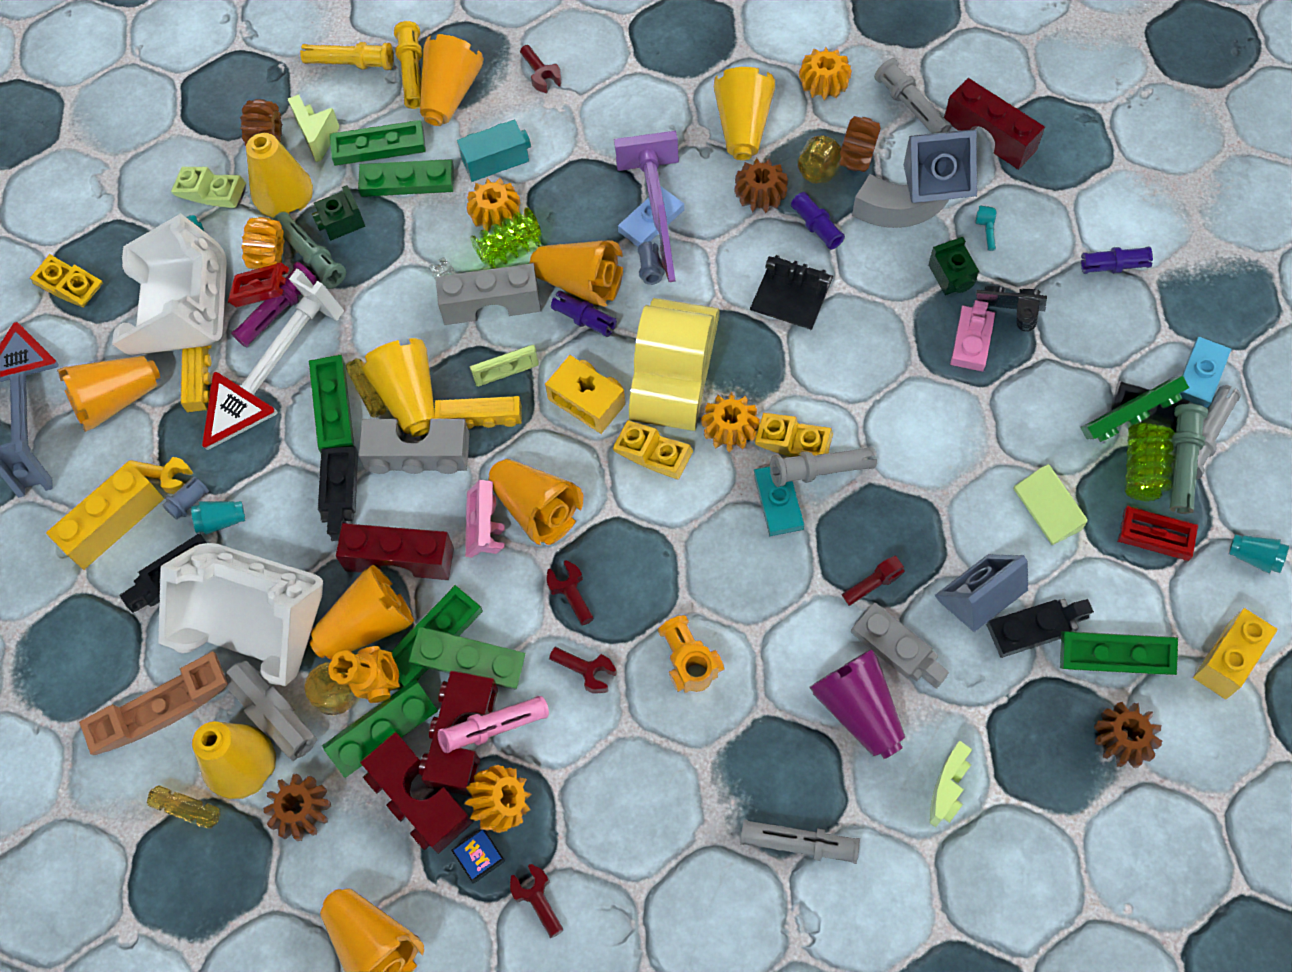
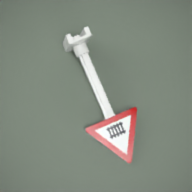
M299 269L294 271L289 280L304 297L295 307L297 311L244 383L237 385L220 373H213L202 446L206 450L275 416L277 410L254 395L309 319L312 320L316 313L320 311L337 321L344 312L343 308L322 283L317 281L313 285Z

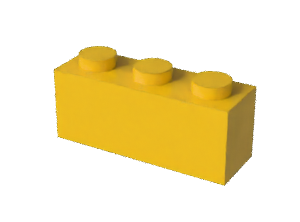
M128 461L51 527L46 534L67 556L85 570L162 502L164 498Z

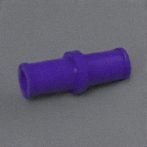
M801 192L793 198L791 207L806 222V228L812 233L815 232L830 250L837 248L844 241L845 235L829 219V213L825 209H820L806 192Z
M1150 246L1122 250L1120 247H1113L1111 251L1085 252L1081 255V258L1084 259L1081 260L1083 274L1101 271H1112L1114 274L1121 273L1123 269L1151 268L1153 264L1149 262L1153 261V253Z
M558 291L555 294L560 298V301L553 297L551 309L574 319V323L580 327L587 326L605 337H609L612 334L608 327L612 330L616 327V318L595 309L593 304L588 301L581 302L565 294L563 291Z

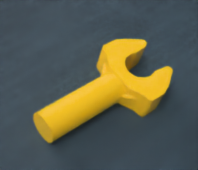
M172 457L165 466L129 460L144 477L159 479L161 481L160 486L166 493L175 494L184 485L182 481L173 479L175 474H193L190 467L177 457Z

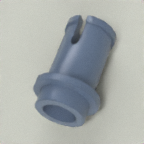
M651 241L644 242L638 246L641 263L639 277L644 283L654 285L662 280L665 274L664 267L660 264L658 245L655 242L652 245Z
M192 476L172 496L167 495L165 497L166 502L162 506L176 520L181 516L186 517V511L207 494L209 490L199 479Z

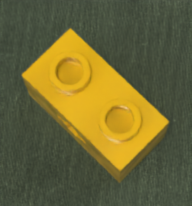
M571 355L565 359L545 383L549 401L600 434L604 432L625 406L624 389L616 379L604 377L596 372V369L588 361L583 359L579 361Z
M1243 608L1229 621L1193 676V679L1226 700L1243 686L1278 629L1246 608Z

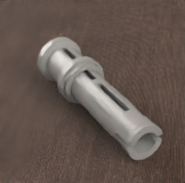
M895 58L885 61L877 69L874 76L875 80L879 83L883 82L891 91V97L894 100L902 101L932 134L948 132L951 129V123L915 87V79L912 76H907L898 67L899 63Z
M1222 385L1219 387L1208 409V417L1204 419L1202 435L1206 438L1203 448L1199 450L1197 479H1200L1204 474L1205 469L1203 466L1207 458L1215 454L1217 449L1215 440L1235 404L1241 397L1240 392L1236 388L1230 397H1226L1232 386ZM1174 458L1173 461H1172V468H1173V470H1174L1175 458Z
M870 446L862 449L813 455L808 451H802L798 456L787 458L774 455L770 460L771 478L775 486L781 487L789 481L802 480L805 483L812 482L818 475L868 468L874 469L877 465V459L863 460V458L875 456L876 451Z

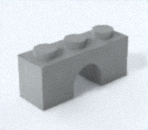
M534 263L435 277L438 306L444 325L477 321L476 311L486 305L503 306L508 310L509 316L541 312Z
M362 419L358 456L365 470L376 474H385L389 471H404L410 474H419L423 471H438L444 474H453L457 471H467L470 433L465 419H431L429 433L422 441L405 443L402 441L403 433L397 419Z

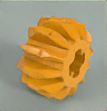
M827 47L822 52L813 49L811 55H805L799 69L800 82H802L803 91H810L812 98L821 95L824 101L828 95L837 99L840 92L846 91L849 79L851 78L852 70L850 69L851 65L848 64L847 56H840L838 49L830 52Z
M488 178L484 185L475 183V191L468 192V206L466 207L468 215L472 218L475 226H483L486 232L492 227H496L499 232H501L503 225L512 227L513 219L519 218V207L521 204L520 197L515 192L512 184H504L501 178L495 183H492Z
M265 217L250 218L247 221V224L244 226L241 247L243 249L242 259L247 268L258 269L282 262L285 241L283 240L284 231L280 221Z
M731 392L727 400L717 395L715 404L707 403L705 407L706 414L701 418V425L705 428V438L713 439L715 449L722 444H726V450L730 452L733 449V445L736 444L743 450L746 447V440L754 441L756 438L755 430L759 428L760 419L756 416L757 408L755 405H748L746 396L735 400V395Z
M500 765L491 766L489 769L479 771L474 775L475 782L470 783L466 787L472 798L468 799L464 804L473 807L474 811L470 819L474 821L480 820V829L501 833L523 823L522 815L530 811V808L525 803V799L532 795L523 789L527 779L517 778L516 769L504 768V766Z

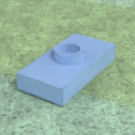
M661 186L668 226L684 211V203ZM649 198L618 225V232L637 247L644 242L651 241L659 234L654 225Z

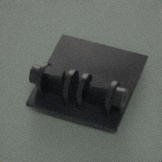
M775 255V257L769 256L765 265L767 270L750 310L812 330L832 282L833 275L826 274L824 269L819 271L810 267L807 268L808 264L805 263L803 266L798 265V261L791 263L788 260L781 259L779 255Z
M985 286V290L976 291L977 300L989 302L988 307L1017 309V327L1024 332L1032 331L1037 325L1038 311L1045 312L1047 296L1040 295L1041 291L1036 289H1020L1019 293L1005 292L1006 288Z

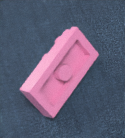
M975 300L973 308L962 306L950 365L984 371L996 313L987 311L989 302Z
M479 480L467 491L465 557L472 558L480 552L497 554L504 548V543L496 542L490 537V534L500 535L505 530V526L502 523L491 522V515H493L496 508V496L493 495V482Z

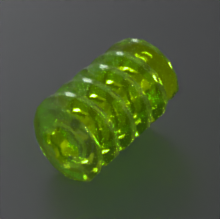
M526 207L524 215L520 212L514 213L513 222L509 218H504L502 220V228L498 224L491 225V234L484 229L479 232L480 240L473 235L470 236L472 246L480 260L491 269H496L495 259L497 258L503 264H508L507 253H510L515 259L519 258V247L526 253H529L530 241L537 247H540V236L542 234L535 215Z
M1151 423L1134 424L1128 428L1129 435L1127 441L1129 447L1127 448L1128 460L1126 462L1128 471L1125 475L1127 482L1125 493L1135 500L1155 501L1163 496L1162 492L1169 491L1172 488L1173 483L1167 478L1173 475V469L1169 465L1174 462V458L1169 453L1174 450L1173 443L1170 441L1172 440V435H1174V430Z

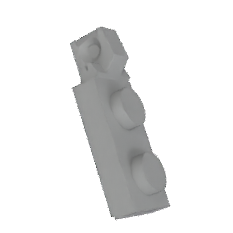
M874 603L851 629V633L907 679L911 677L918 681L922 677L937 689L949 674L936 661L938 655L932 650L933 648L877 603Z

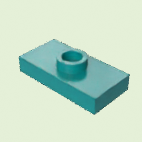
M770 466L754 469V478L769 537L804 530V522L793 481L786 482L784 486L777 487L771 478Z

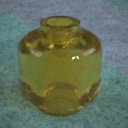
M821 135L810 138L797 160V166L802 176L811 183H826L832 180L840 166L842 158L840 155L841 146L827 136Z
M326 662L310 671L306 678L304 689L307 699L317 711L325 715L335 716L350 709L357 697L353 694L348 684L341 685L330 678L328 671L330 662Z

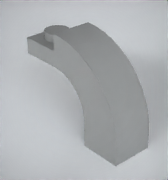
M870 174L855 196L852 216L881 227H909L934 217L945 207L949 199L912 203L908 185L892 184Z

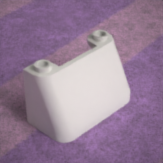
M180 213L123 246V270L130 278L140 283L136 327L130 323H122L115 327L112 345L128 355H140L209 346L221 339L227 260L224 250L216 240Z
M214 543L196 545L161 566L158 644L173 648L179 653H190L208 642L262 660L261 676L271 684L286 686L298 675L322 598L323 580L315 574Z

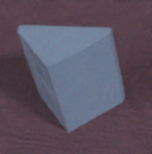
M975 129L909 136L903 166L912 203L977 197V132Z
M988 554L935 594V597L970 630L975 632L1028 591V561L1024 555Z

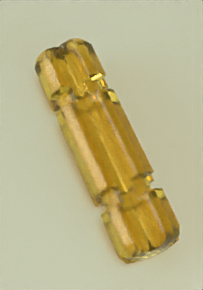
M355 358L353 361H349L345 368L370 416L377 418L385 414L387 408L362 371L360 365L362 360Z
M160 785L151 789L148 794L146 803L149 807L159 811L165 808L164 812L191 823L197 820V825L207 829H211L219 821L221 810L216 806L208 803L203 806V802L176 791L174 794H171L170 789Z

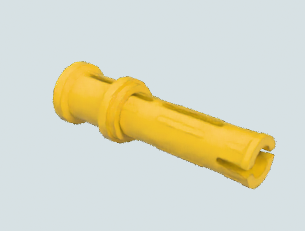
M403 21L394 27V36L398 41L395 52L396 57L401 62L404 105L407 108L416 109L420 107L421 98L419 60L422 57V47L418 42L420 27L415 22Z
M359 42L355 46L302 44V50H300L301 60L304 64L356 65L361 70H366L368 67H383L384 70H391L394 63L393 47L391 43L386 42L383 45H367L366 42Z

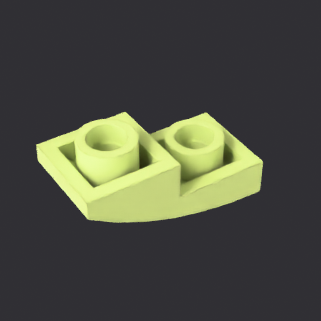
M181 167L171 192L174 196L201 204L236 208L246 182L240 175H214L208 167Z
M961 741L957 743L947 758L934 787L929 823L935 828L942 819L950 823L963 805L957 798L964 789L951 780L953 779L959 783L972 765L965 760L972 749Z

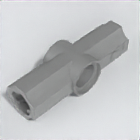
M245 660L239 664L236 663L226 672L225 677L228 682L226 687L246 708L244 710L246 715L265 735H270L275 744L287 757L294 761L305 756L313 748L317 738L293 712L295 709L273 685L271 687L252 664Z

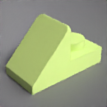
M299 94L288 98L295 119L315 161H321L330 146V133H336L339 129V123L333 108L314 114L310 104L304 106Z

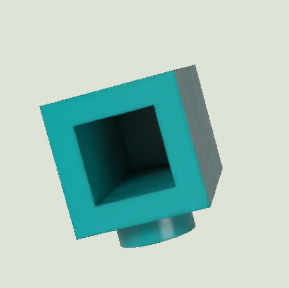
M515 119L457 139L461 160L471 182L529 162L527 149L531 148V142L526 130L520 131Z

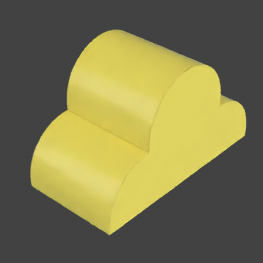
M653 298L650 306H644L635 344L634 375L629 400V420L691 431L696 430L719 321V308Z

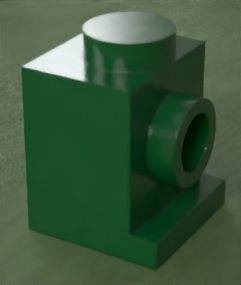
M348 185L342 187L343 191L314 202L317 211L311 213L319 231L326 230L330 241L365 227L360 210Z
M963 237L934 246L931 252L928 266L945 296L954 292L963 293L972 288L977 280L979 270L965 247L966 241Z

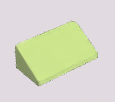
M530 345L469 366L476 387L534 368L539 363L536 348L534 345Z
M1049 464L1041 467L1013 488L1051 545L1082 531L1087 523L1086 516Z

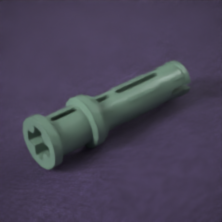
M287 212L277 214L273 220L280 221L284 231L283 237L303 257L304 266L310 272H315L319 277L320 283L326 289L335 288L342 283L346 276L345 267L340 263H335L328 249L315 244Z
M1196 404L1179 405L1175 407L1174 412L1178 419L1176 434L1172 435V444L1176 448L1169 510L1175 512L1176 508H1178L1177 513L1180 514L1194 512L1199 450L1203 448L1206 441L1202 433L1204 419L1208 417V409Z

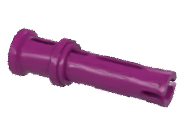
M299 262L293 265L294 270L286 277L285 285L279 286L283 290L282 296L265 300L242 324L231 332L232 336L241 345L247 348L288 305L293 306L299 302L298 297L301 293L289 280L296 269L302 271L309 281L315 285L317 279L304 265Z

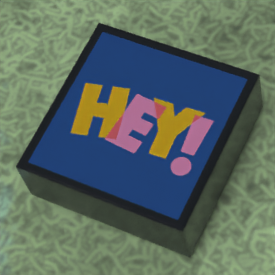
M484 829L478 830L451 849L473 884L505 862V859Z

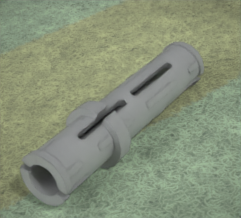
M744 819L740 845L746 844L812 855L813 860L821 861L822 857L857 864L860 838L825 834V829L817 828V832Z

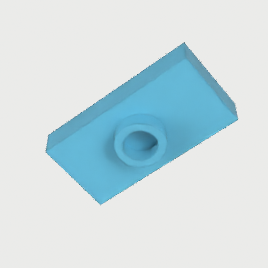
M1202 337L1197 338L1182 374L1190 387L1180 393L1182 399L1189 400L1206 408L1209 407L1231 348Z

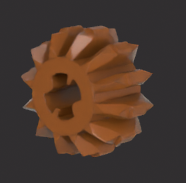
M265 99L248 100L243 106L242 116L240 117V129L242 130V140L245 142V146L251 137L259 133L272 134L281 143V136L283 135L282 114L279 112V107L276 103L265 101Z
M857 116L850 120L838 158L841 166L855 172H865L869 168L881 129L878 122L872 121L870 118Z
M757 157L753 165L744 163L742 170L737 171L734 188L736 197L740 198L742 207L750 205L752 213L757 208H762L766 213L769 206L778 209L780 201L785 200L787 196L786 186L788 185V177L786 173H782L781 164L772 166L770 158L765 163H760Z
M1123 702L1117 703L1113 710L1106 708L1101 713L1102 720L1097 721L1094 725V729L1101 734L1095 739V744L1107 747L1103 753V758L1108 759L1115 755L1117 767H1123L1128 761L1133 768L1141 766L1143 760L1150 762L1154 759L1156 755L1153 749L1161 747L1163 741L1155 736V734L1161 731L1162 725L1150 724L1149 722L1153 716V711H1148L1144 715L1140 714L1139 703H1133L1129 709H1127Z
M293 774L290 785L283 779L278 780L277 783L280 791L278 793L273 791L267 792V797L274 801V803L263 808L266 815L272 816L267 822L268 827L272 830L278 829V836L283 839H287L292 834L296 841H302L305 829L312 836L317 835L318 831L314 824L317 821L324 824L328 822V818L321 813V811L331 807V802L328 799H323L327 789L323 785L316 786V779L312 776L302 780L300 775ZM300 801L299 806L302 807V810L295 814L293 811H296V809L293 808V805Z

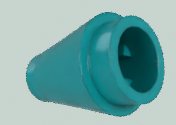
M199 501V505L191 506L196 534L204 532L205 535L245 521L242 501Z
M1235 534L1229 555L1236 556V558L1270 574L1271 571L1281 573L1289 545L1280 543L1281 539Z

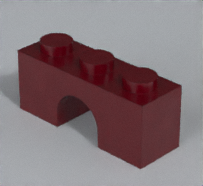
M969 77L949 96L944 118L958 131L974 130L978 126L987 130L995 141L993 154L1018 170L1037 151L1045 126Z
M342 523L336 558L346 572L362 573L372 565L380 570L381 566H396L409 570L416 578L449 580L454 546L448 532Z
M450 671L448 682H442L438 696L439 703H442L439 716L433 717L429 728V739H432L429 753L422 755L419 766V775L422 776V781L428 788L440 790L444 787L447 792L472 796L466 787L470 783L475 782L474 775L478 773L481 761L476 751L463 748L445 753L438 741V731L442 728L445 729L466 722L467 718L471 715L479 714L483 716L492 713L498 693V687L493 678Z
M396 732L360 762L368 771L363 776V779L376 794L382 789L391 799L386 806L400 822L405 818L411 822L415 829L410 832V835L424 851L431 846L439 854L473 824L470 817L444 787L435 795L425 800H417L411 797L410 788L412 781L419 774L420 759Z

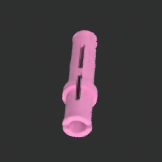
M536 696L533 699L483 716L479 714L471 715L467 718L466 722L445 729H439L438 741L440 747L445 753H449L452 750L472 743L476 745L484 744L489 737L540 719H546L549 715L548 705L542 696Z

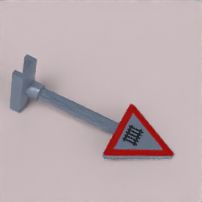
M14 322L0 343V382L10 380L11 443L0 445V476L17 497L20 498L25 496V488L41 484L45 491L52 489L51 476L28 446L26 377L30 374L57 368L59 364L18 322Z

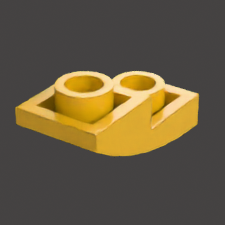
M51 254L47 256L30 277L32 283L83 308L103 284L102 280L75 264L71 267Z
M763 412L755 444L788 457L798 456L802 451H808L813 455L828 454L833 431L829 427L799 424L795 416Z
M627 420L613 446L614 452L677 480L680 479L693 453L691 445L662 437L656 428Z

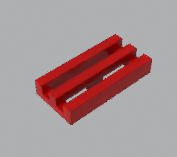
M280 262L236 274L228 303L237 308L282 296L283 290L279 286L285 285L286 278L282 275L288 274L289 267Z
M1126 506L1122 516L1124 518L1120 526L1121 533L1118 536L1117 542L1186 561L1193 557L1198 531L1197 524ZM1132 519L1148 523L1151 525L1159 526L1162 528L1170 529L1173 531L1181 532L1184 534H1188V537L1172 534L1164 529L1156 527L1150 528L1147 526L1132 523Z

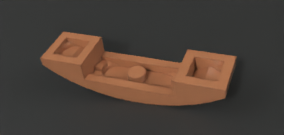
M212 651L181 667V675L121 707L112 704L79 721L90 754L98 755L142 739L182 719L215 697L228 685L216 653Z

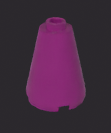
M872 649L810 686L813 695L873 757L881 754L883 759H886L903 748L900 741L905 738V734L878 657Z

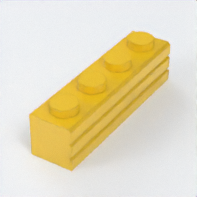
M212 344L182 349L181 405L186 412L207 410L210 396L208 385L211 384V375L208 372V367L212 364L208 349L212 348Z
M519 396L435 400V419H465L468 429L474 426L492 428L495 425L513 427L516 424H522V405Z

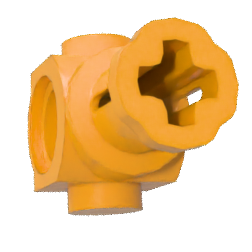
M686 615L669 619L657 631L661 637L666 638L673 652L670 655V660L675 669L668 673L677 692L681 690L684 693L689 691L700 692L708 688L712 680L718 678V673L725 670L716 650L710 652L709 648L704 646L702 641H695L687 626L689 620ZM692 665H701L706 669V673L700 677H693L687 673V669Z
M378 646L363 648L358 651V654H353L348 650L339 651L334 654L328 666L329 675L333 681L341 685L348 684L356 697L368 699L369 703H378L391 697L390 691L400 687L398 682L399 670L393 659L392 652L381 650Z

